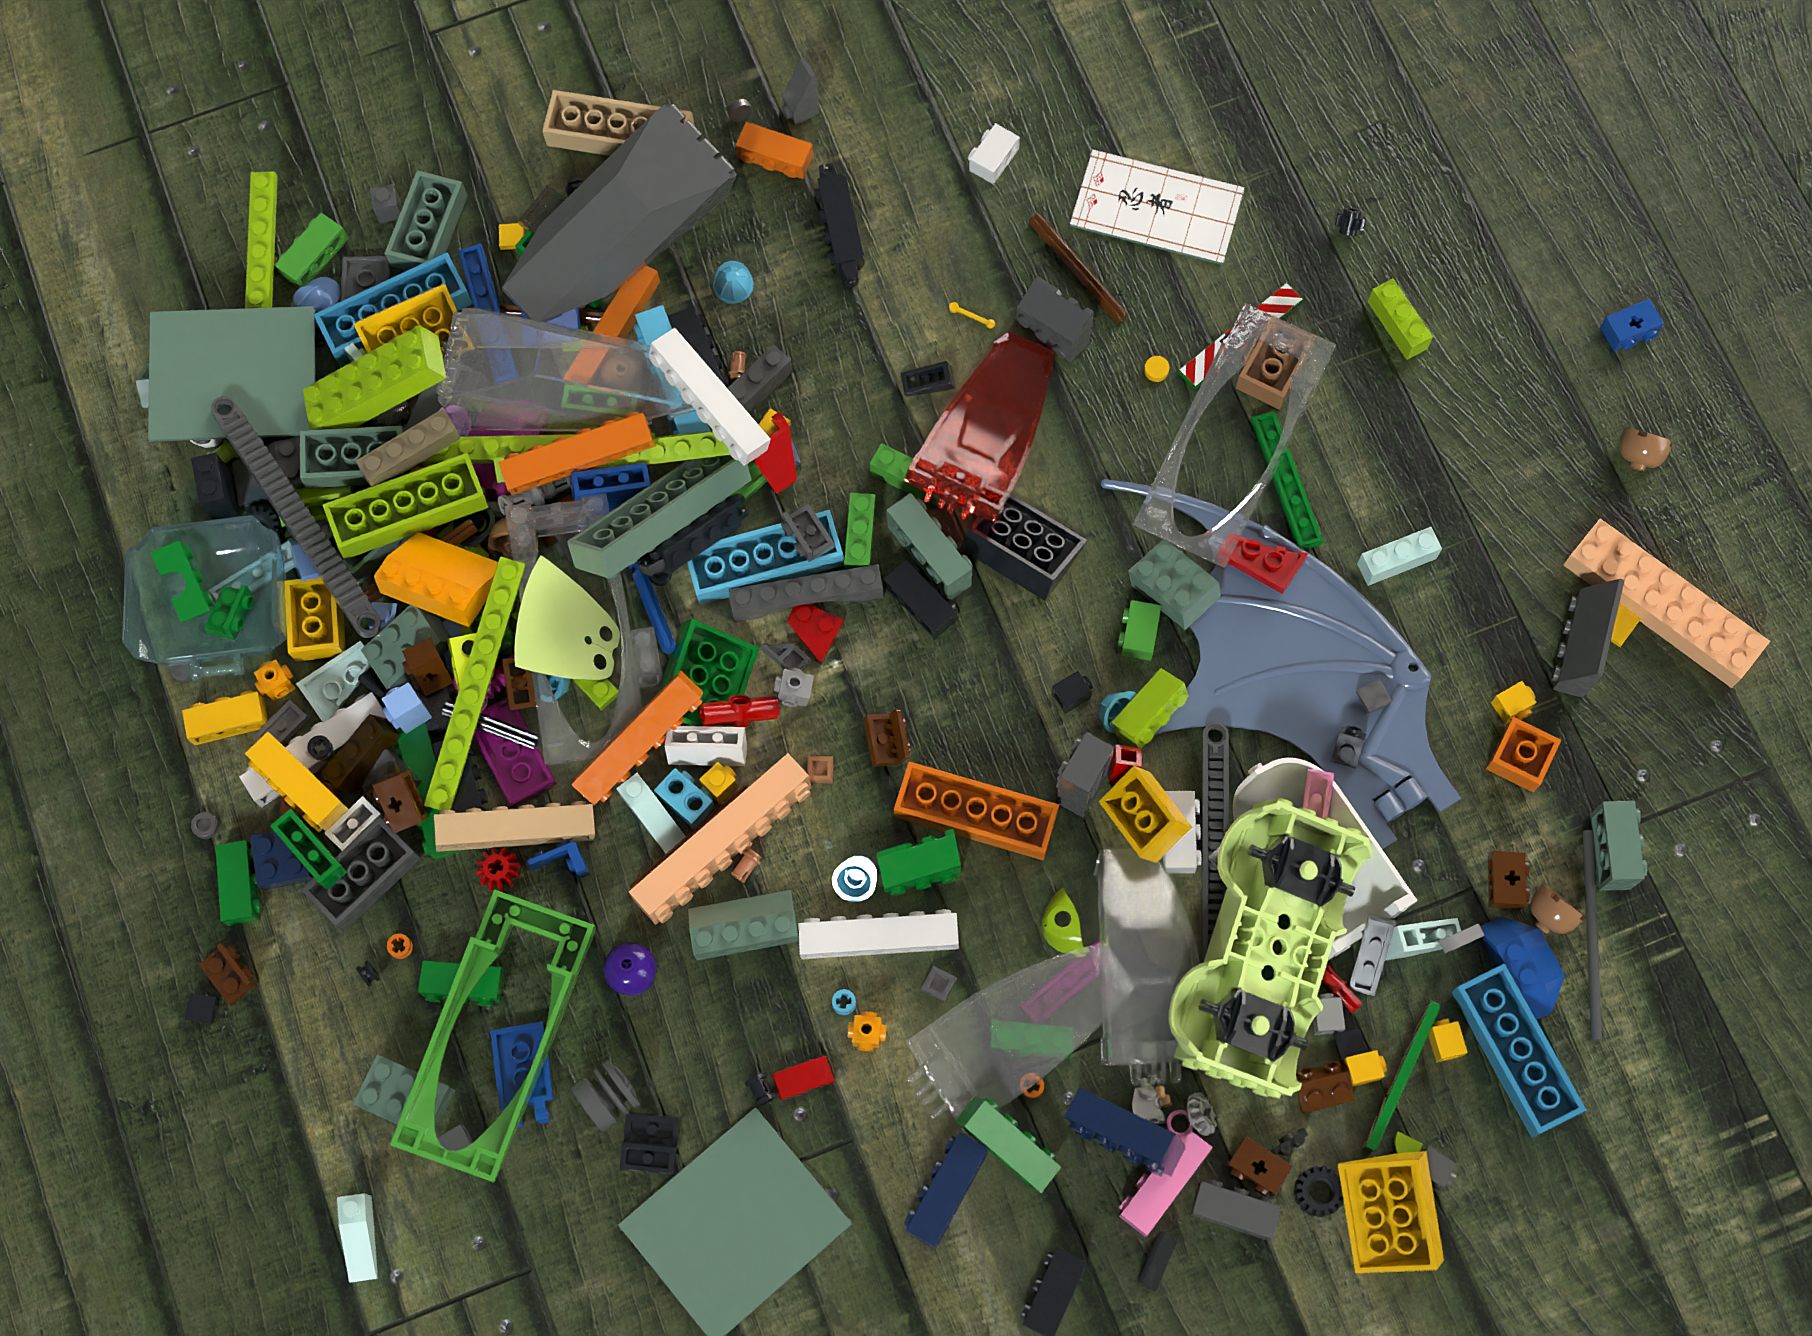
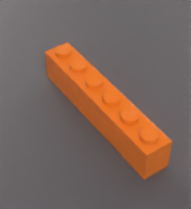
M632 412L625 415V419L616 422L614 420L605 421L600 424L599 428L593 430L590 428L582 429L570 438L565 436L554 439L552 444L546 446L535 445L528 449L529 452L520 455L519 453H512L505 456V460L498 463L507 490L512 495L571 476V472L585 471L656 447L644 413Z
M680 670L575 777L571 785L593 805L599 800L605 802L614 792L611 788L617 782L620 785L624 783L631 775L629 770L635 764L639 767L648 758V750L652 746L657 749L667 738L664 734L670 728L676 730L685 720L682 716L688 710L693 712L702 703L700 698L703 691Z

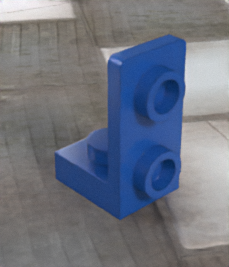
M575 841L561 842L555 846L556 849L549 852H537L531 856L532 859L526 861L528 867L534 871L570 856L566 858V862L571 873L576 872L579 878L590 875L579 846Z

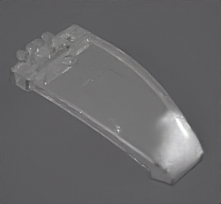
M1102 849L1099 851L1094 876H1098L1100 969L1103 1037H1100L1102 1065L1130 1064L1131 1081L1135 1086L1140 1085L1142 1081L1141 1064H1145V1077L1149 1085L1155 1084V1082L1164 1084L1167 1073L1166 1062H1169L1172 1083H1180L1181 1062L1183 1060L1174 1057L1178 1042L1170 1029L1169 1007L1174 991L1182 977L1191 968L1200 964L1193 931L1179 895L1160 860L1154 863L1140 858L1134 849Z
M1105 942L1061 954L1029 966L972 995L907 1040V1045L921 1068L908 1076L907 1080L909 1083L915 1082L926 1073L930 1081L918 1088L916 1091L917 1095L921 1096L933 1087L936 1090L925 1097L922 1103L924 1106L930 1104L939 1096L945 1103L933 1110L930 1114L933 1119L942 1115L947 1110H950L954 1118L957 1119L974 1096L983 1100L986 1097L990 1098L999 1106L998 1110H1000L1041 1080L1075 1051L1116 1009L1123 1005L1136 986Z

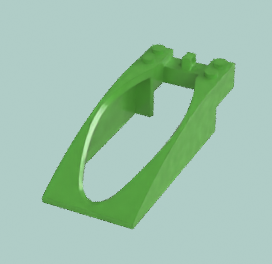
M494 889L476 938H470L390 1143L391 1146L495 1182L563 1018L595 934V925ZM513 926L559 942L551 965L547 964V970L552 974V989L545 1033L527 1077L505 1110L475 1142L458 1151L446 1150L440 1145L435 1130L437 1087L445 1049L464 1003L485 971L503 953Z

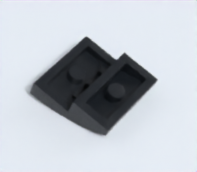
M637 1112L627 1114L624 1141L621 1148L620 1169L673 1175L681 1117Z

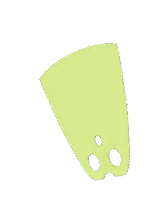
M540 556L528 579L519 610L515 635V666L529 671L570 679L600 680L610 677L614 668L613 650L617 648L620 639V631L616 623L581 586L549 560ZM602 626H607L612 631V639L608 642L600 637V628ZM589 636L593 643L590 645L586 644L585 637ZM596 654H601L606 659V667L603 670L596 668L593 661Z

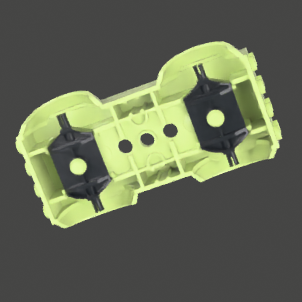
M1277 798L1276 801L1266 799L1265 802L1254 803L1252 810L1240 815L1225 833L1218 853V871L1220 878L1227 886V890L1204 963L1191 968L1182 977L1174 991L1169 1007L1170 1029L1178 1042L1174 1057L1183 1060L1182 1066L1193 1070L1200 1069L1206 1071L1205 1074L1217 1079L1224 1078L1229 1080V1083L1234 1086L1253 1089L1252 1092L1255 1094L1280 1099L1281 1095L1292 1096V1093L1301 1089L1302 1083H1299L1296 1078L1300 1049L1304 1051L1307 1048L1304 1044H1308V1039H1304L1310 1024L1323 1009L1317 994L1335 936L1345 934L1347 928L1343 926V911L1347 895L1349 897L1353 896L1355 886L1351 884L1362 864L1371 858L1373 853L1369 843L1370 839L1362 836L1360 830L1352 827H1346L1345 829L1338 826L1339 822L1327 817L1321 819L1315 816L1316 812L1307 808L1297 809L1292 806L1293 803L1291 801ZM1281 914H1286L1290 919V925L1285 930L1279 928L1277 924L1278 917ZM1275 940H1279L1282 944V951L1278 955L1272 949ZM1265 965H1270L1274 969V977L1270 981L1264 980L1261 976V970H1263Z

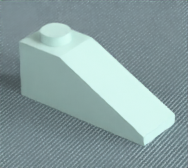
M638 773L616 788L620 796L665 854L686 837Z
M1458 918L1396 926L1385 960L1405 958L1442 949L1439 943L1440 940L1461 931Z
M357 1194L337 1197L339 1228L349 1282L378 1279L372 1196Z

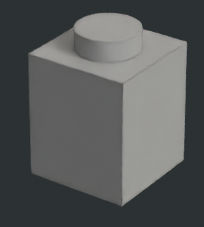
M1333 994L1317 995L1323 1005V1009L1313 1019L1314 1034L1325 1035L1343 1032L1345 1030L1341 997L1334 998Z

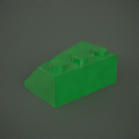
M954 829L945 831L946 836L939 839L933 836L924 837L916 846H913L911 843H905L876 852L884 893L896 896L905 893L908 888L916 887L917 890L931 887V883L941 881L942 884L956 881V877L961 876V863Z

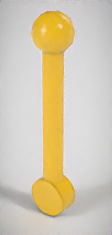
M952 302L949 305L950 312L952 313L959 312L986 324L989 329L995 327L993 319L987 320L964 310L956 302Z

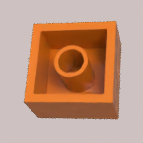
M1513 717L1506 725L1486 770L1534 792L1541 785L1561 739Z

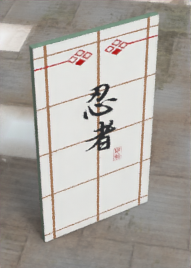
M1092 150L1074 213L1070 220L1071 227L1223 265L1241 198L1244 194V187Z

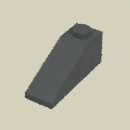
M804 57L799 60L782 95V112L786 119L791 118L795 126L820 113L816 75Z

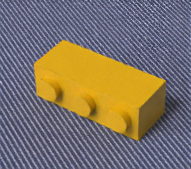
M245 691L240 696L233 698L221 697L209 704H193L189 709L182 710L186 736L193 745L259 730L268 722L265 699L255 691Z

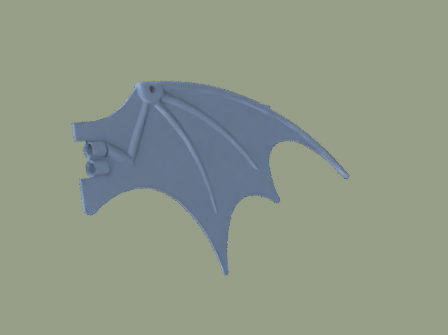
M1109 479L1101 481V486L1105 489L1137 493L1170 505L1193 517L1208 530L1217 546V551L1221 549L1231 534L1260 541L1265 546L1274 548L1281 546L1285 547L1286 551L1308 553L1267 525L1261 526L1239 514L1203 500L1137 483ZM1310 553L1283 594L1218 558L1216 566L1210 575L1219 582L1221 598L1189 626L1199 642L1200 663L1196 675L1187 687L1189 697L1185 704L1171 715L1168 723L1161 726L1154 735L1192 727H1206L1211 722H1220L1226 727L1264 732L1290 742L1310 756L1320 769L1335 773V783L1382 850L1398 840L1387 824L1397 819L1407 810L1420 804L1427 797L1439 813L1459 801L1461 797L1438 766L1429 747L1425 715L1431 674L1388 620L1351 584ZM1409 667L1414 668L1415 672L1410 671ZM1380 679L1392 703L1368 715L1356 691ZM1348 725L1362 729L1363 733H1366L1356 769L1331 762L1340 729ZM1386 791L1389 792V793L1385 794L1384 796H1382L1381 798H1379L1376 802L1373 801L1374 799H1376L1377 797H1379L1380 795H1382V794L1385 793Z

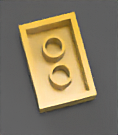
M321 578L306 581L301 579L284 581L288 654L297 662L337 657L346 651L344 612Z
M1133 766L1099 801L1139 857L1157 863L1192 828L1149 771L1137 766Z

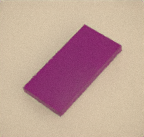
M507 698L481 711L485 715L529 731L518 709L509 710ZM476 727L474 738L511 808L557 784L538 747L531 749Z

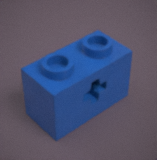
M1648 299L1607 316L1600 329L1615 352L1622 348L1623 350H1628L1643 339L1645 341L1654 339L1659 335L1658 332L1664 322L1651 300Z

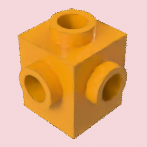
M276 659L263 663L257 671L253 672L258 680L254 684L261 695L267 694L273 701L286 696L289 692L296 689L291 681V678L294 677L286 664L281 666Z
M863 1011L861 1015H855L854 1022H849L848 1038H852L853 1046L858 1047L857 1050L871 1052L874 1048L880 1049V1041H885L887 1025H882V1018L877 1017V1013ZM870 1026L872 1031L869 1034H864L862 1027Z

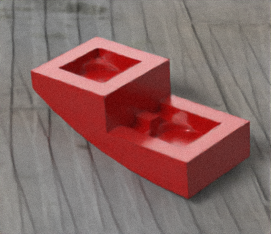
M826 1056L798 1064L772 1075L780 1101L804 1094L808 1090L832 1084L835 1081Z

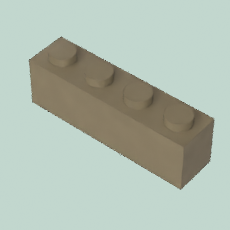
M444 409L356 460V464L370 487L395 479L458 441L460 438L457 428Z

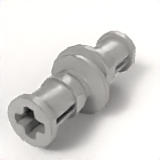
M568 476L515 495L499 496L498 504L500 510L506 517H510L515 511L522 508L526 509L532 506V504L538 509H542L545 506L544 499L555 497L556 494L561 492L567 493L571 491L570 477Z

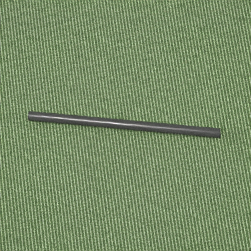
M1584 830L1582 835L1591 1040L1601 1041L1602 1023L1594 838L1592 830Z

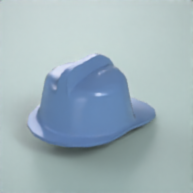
M320 277L313 279L306 286L300 287L295 292L291 307L314 306L316 313L340 301V285L330 278Z

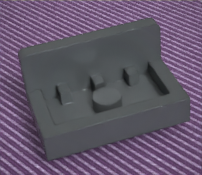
M809 504L791 514H788L787 511L782 513L783 522L781 526L788 537L790 535L793 536L796 541L793 545L800 557L805 555L808 562H811L835 548L834 542Z

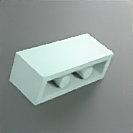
M1432 527L1362 553L1357 565L1369 586L1437 559L1442 547Z

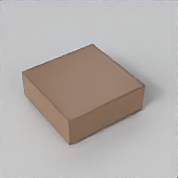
M807 756V774L809 775L810 783H833V756Z

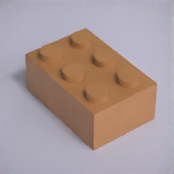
M1272 317L1239 375L1236 389L1280 410L1313 350L1316 337Z

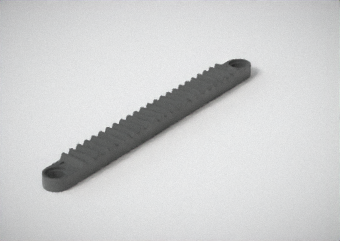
M227 396L216 398L211 404V411L215 421L329 592L360 636L364 638L376 636L381 629L379 615L363 593L361 587L358 586L355 578L352 577L345 563L342 562L340 556L336 553L335 548L332 547L329 539L326 538L324 532L316 523L314 517L311 516L308 508L305 507L298 493L295 492L292 484L289 483L288 478L285 477L282 469L279 468L277 462L273 459L267 447L264 446L261 438L258 437L257 432L254 431L251 423L248 422L247 417L244 416L236 402ZM227 405L232 410L229 414L221 415L218 413L219 407ZM366 618H370L375 621V625L371 629H363L360 626L361 622Z
M1220 722L1207 724L1202 732L1201 963H1204L1225 897L1226 886L1220 878L1218 869L1208 859L1220 847L1225 833L1229 829V733L1226 726ZM1213 729L1219 730L1222 734V740L1212 742L1208 738V732Z

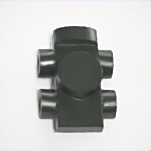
M1302 1127L1297 1130L1298 1135L1296 1136L1293 1132L1286 1134L1278 1139L1281 1144L1271 1150L1272 1153H1278L1281 1156L1286 1155L1291 1151V1145L1294 1148L1303 1145L1308 1133Z

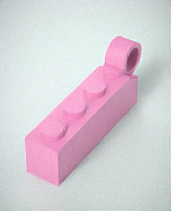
M1185 1110L1173 1111L1165 1123L1166 1129L1175 1133L1186 1147L1172 1176L1170 1177L1164 1173L1161 1177L1153 1173L1149 1176L1144 1173L1135 1185L1139 1188V1191L1134 1197L1128 1195L1119 1207L1123 1210L1119 1217L1145 1237L1213 1148L1194 1132H1191L1193 1125ZM1175 1116L1186 1118L1188 1121L1187 1131L1183 1133L1174 1131L1171 1127V1119Z

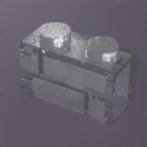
M654 627L628 631L637 687L661 684L662 671Z

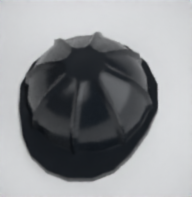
M490 506L454 520L453 529L469 519L477 528L476 533L460 543L462 546H477L489 536L496 523L495 513Z

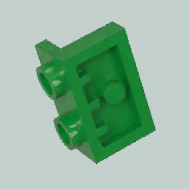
M241 585L240 589L223 586L204 628L207 634L232 640L236 639L238 632H241L244 627L245 616L254 603V596L248 586Z

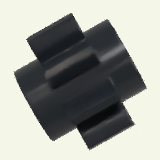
M1344 208L1343 214L1337 213L1335 226L1340 227L1339 233L1357 236L1358 230L1363 231L1366 219L1361 217L1362 211L1354 208Z

